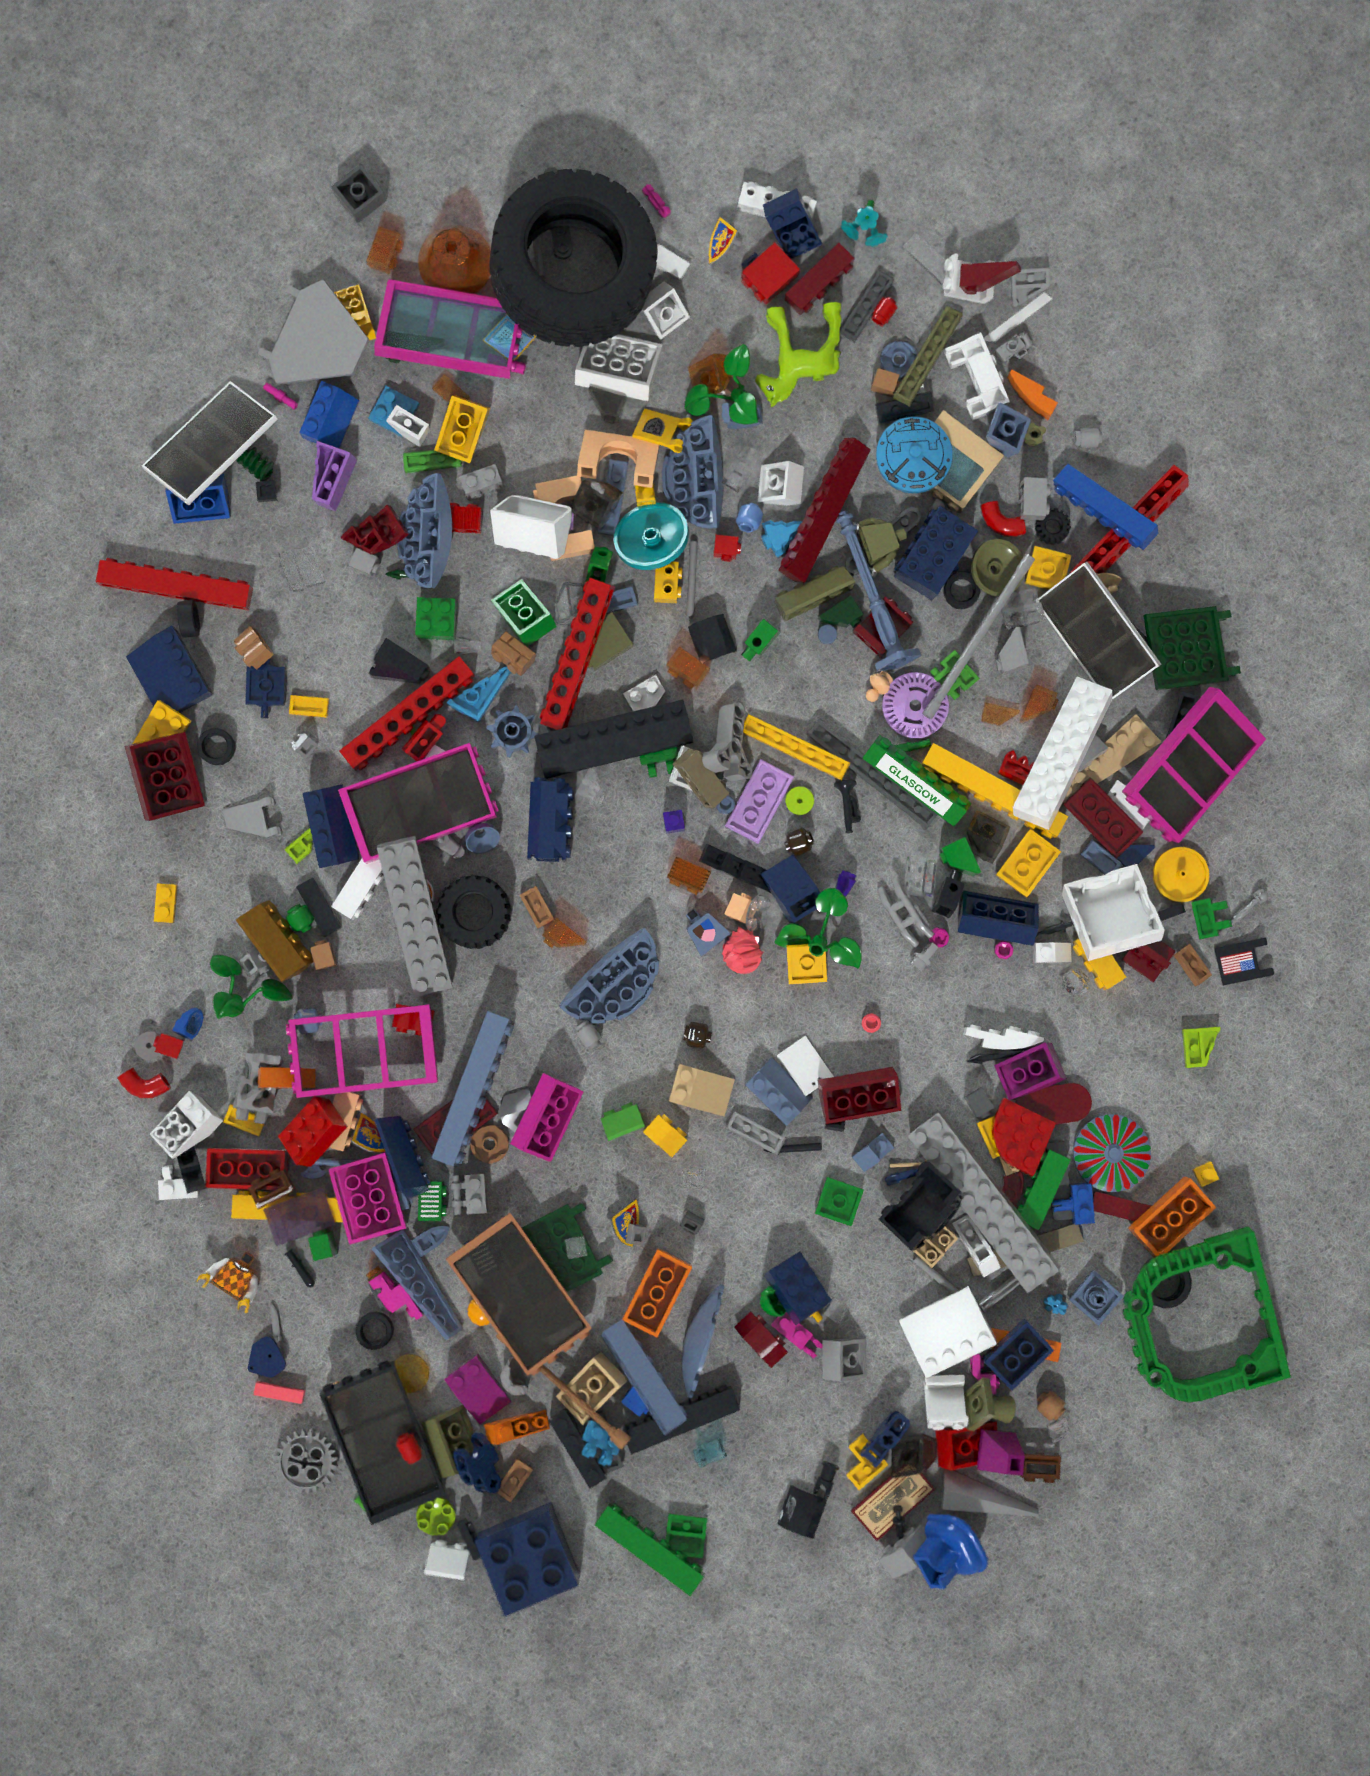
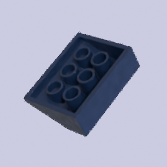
M173 626L155 634L126 656L153 707L157 700H161L181 713L213 695L177 629Z

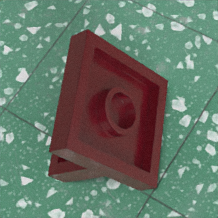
M1158 941L1128 950L1121 960L1153 983L1162 970L1169 967L1171 964L1169 960L1176 951L1164 942Z

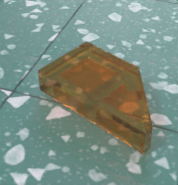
M445 374L432 387V390L446 402H450L453 395L467 400L471 399Z
M985 703L981 722L1000 726L1018 715L1020 710Z

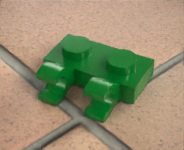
M677 747L639 756L641 766L647 765L649 778L657 777L655 763L666 761L668 774H671L674 767L673 760L677 759L678 752Z
M1208 898L1191 902L1199 940L1219 936L1220 929L1232 927L1231 919L1217 922L1214 912L1227 909V901L1212 903V899Z

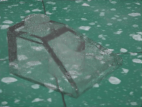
M564 582L553 606L556 625L571 626L573 618H576L578 613V602L580 599H583L585 584ZM596 595L591 598L593 605L597 604ZM590 613L585 616L586 623H590L592 620Z

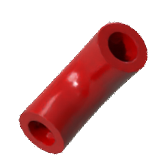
M991 501L980 505L984 521L994 533L1004 537L1026 534L1024 519H1020V516L1014 518L1005 517L1001 513L998 501Z
M133 1067L117 1077L121 1085L131 1095L139 1098L152 1099L171 1089L168 1080L162 1073L149 1080H145L137 1074Z

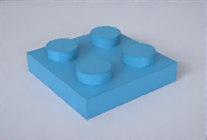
M385 386L368 419L403 437L386 420L396 405L414 415L420 403Z

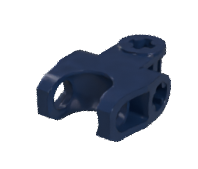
M898 1411L890 1413L875 1431L872 1439L862 1448L859 1455L872 1463L874 1468L877 1467L888 1451L905 1434L909 1428L910 1420ZM901 1418V1424L898 1427H894V1422ZM883 1436H887V1441L882 1439ZM870 1450H872L877 1455L876 1458L871 1453H869Z
M474 1433L471 1436L473 1445L472 1456L465 1449L457 1448L454 1451L453 1455L457 1471L463 1482L469 1486L474 1485L476 1491L480 1493L486 1491L488 1493H496L501 1487V1479L494 1467L499 1461L498 1454L484 1434Z

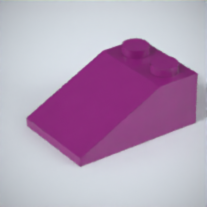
M1048 1042L994 1065L1007 1098L1010 1101L1067 1079L1053 1044Z
M479 1354L475 1355L444 1379L455 1396L479 1425L512 1402Z

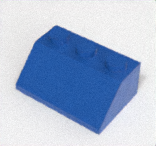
M321 381L299 432L303 439L316 444L319 441L340 448L359 400L339 387Z
M221 474L190 505H187L169 489L166 488L165 490L173 524L230 518L228 488L224 474ZM209 475L169 480L190 495Z

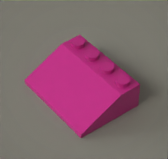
M386 1152L328 1169L349 1245L408 1227L404 1212L401 1209L392 1168Z

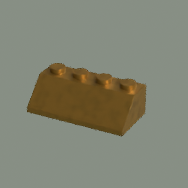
M270 900L258 904L236 919V922L281 982L299 975L314 963L311 952L303 946L299 936L292 931L287 920L280 915L276 905Z

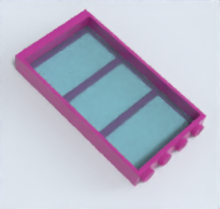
M388 279L374 351L375 356L510 379L511 372H515L516 361H513L514 355L518 356L519 344H516L517 338L521 339L522 329L519 327L520 324H516L510 319L497 298Z

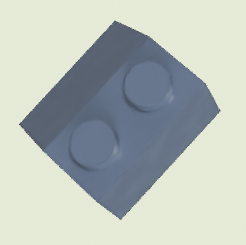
M999 402L986 439L993 448L1004 456L1011 457L1020 452L1031 419Z

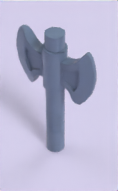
M321 1156L312 1167H308L302 1172L301 1176L316 1179L326 1174V1171L320 1169V1166H341L358 1160Z

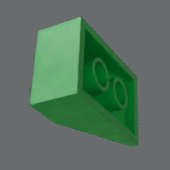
M522 579L491 600L516 637L527 647L557 627L550 612Z

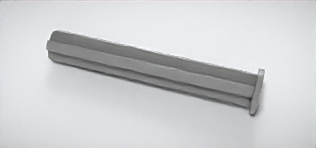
M1013 1275L981 1301L977 1300L979 1307L986 1314V1310L1015 1289L1020 1283Z

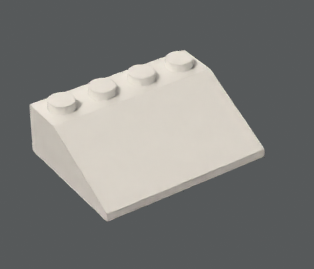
M618 334L612 338L608 337V340L594 345L590 343L589 346H583L575 369V385L648 401L657 371L662 344Z
M969 1286L899 1320L926 1378L997 1344L995 1335Z

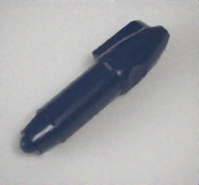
M911 1169L891 1174L885 1178L887 1186L900 1183L903 1179L915 1177L919 1170Z

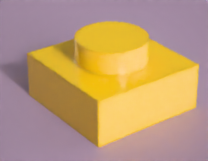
M1211 1161L1192 1169L1200 1187L1219 1180Z

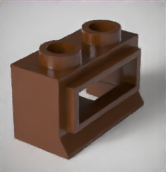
M278 1168L268 1173L270 1177L265 1180L260 1177L251 1182L252 1186L248 1189L256 1203L257 1209H261L281 1197L296 1191L286 1169L280 1171ZM281 1177L285 1186L259 1198L256 1189Z
M1023 1451L1025 1455L1023 1476H1019L1024 1478V1481L1035 1482V1478L1043 1479V1482L1055 1483V1480H1060L1062 1456L1059 1453L1054 1455H1045L1041 1452L1025 1454ZM1027 1463L1055 1465V1474L1027 1472Z

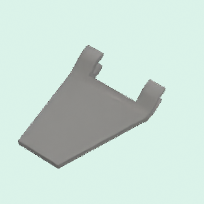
M266 797L258 801L223 809L226 828L267 838L282 835L280 827L268 828L264 808L274 806V798Z

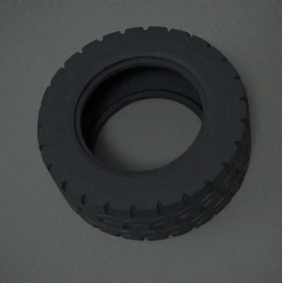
M572 169L557 170L556 173L550 171L539 175L538 179L534 177L524 183L521 188L519 187L511 194L502 206L494 225L489 269L492 287L498 302L506 310V314L516 324H520V328L528 334L536 335L537 339L547 343L552 341L555 342V345L570 347V344L574 347L589 346L590 343L593 345L608 340V337L612 338L621 333L624 328H627L636 319L637 314L641 312L648 297L657 265L658 249L653 225L650 223L651 220L643 206L640 207L641 204L631 192L627 193V189L618 182H610L609 177L599 173L592 175L591 171L577 169L576 172H573ZM559 226L581 227L595 233L606 242L615 257L617 272L609 282L595 290L581 293L567 292L555 288L539 276L530 261L528 248L539 235Z

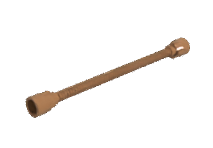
M513 1331L506 1335L514 1348L525 1359L527 1358L530 1363L536 1359L531 1352L527 1351L519 1343V1340L516 1338L517 1335ZM497 1334L496 1338L506 1346L501 1337ZM544 1364L541 1366L542 1370L540 1372L551 1380L553 1384L555 1383L556 1387L562 1390L566 1396L568 1395L596 1423L598 1422L611 1437L610 1440L622 1450L631 1437L621 1428L616 1429L611 1424L609 1425L581 1397L577 1396L562 1380L560 1381L551 1370L549 1371Z

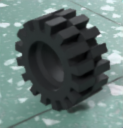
M1050 508L1049 515H1046L1044 520L1036 521L1035 531H1037L1036 535L1040 537L1039 540L1041 542L1045 541V544L1051 543V545H1055V543L1059 544L1067 537L1071 529V521L1067 519V514H1063L1064 511H1058L1057 508L1052 510ZM1049 520H1055L1059 523L1060 530L1057 533L1047 531L1046 523Z

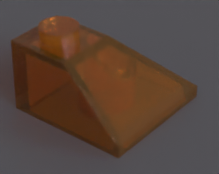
M714 353L689 366L688 371L692 388L696 385L704 384L708 386L709 394H718L724 391L732 375L726 374L724 370V360L727 355Z

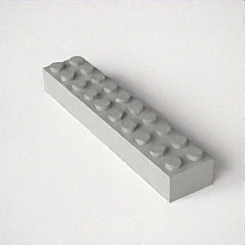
M941 1110L908 1135L924 1158L930 1161L964 1193V1199H959L962 1208L1027 1293L1060 1270V1265Z

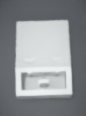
M188 1091L150 1135L174 1159L211 1135L223 1120L202 1097Z

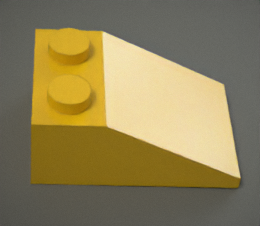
M456 395L451 396L434 451L471 463L491 408Z

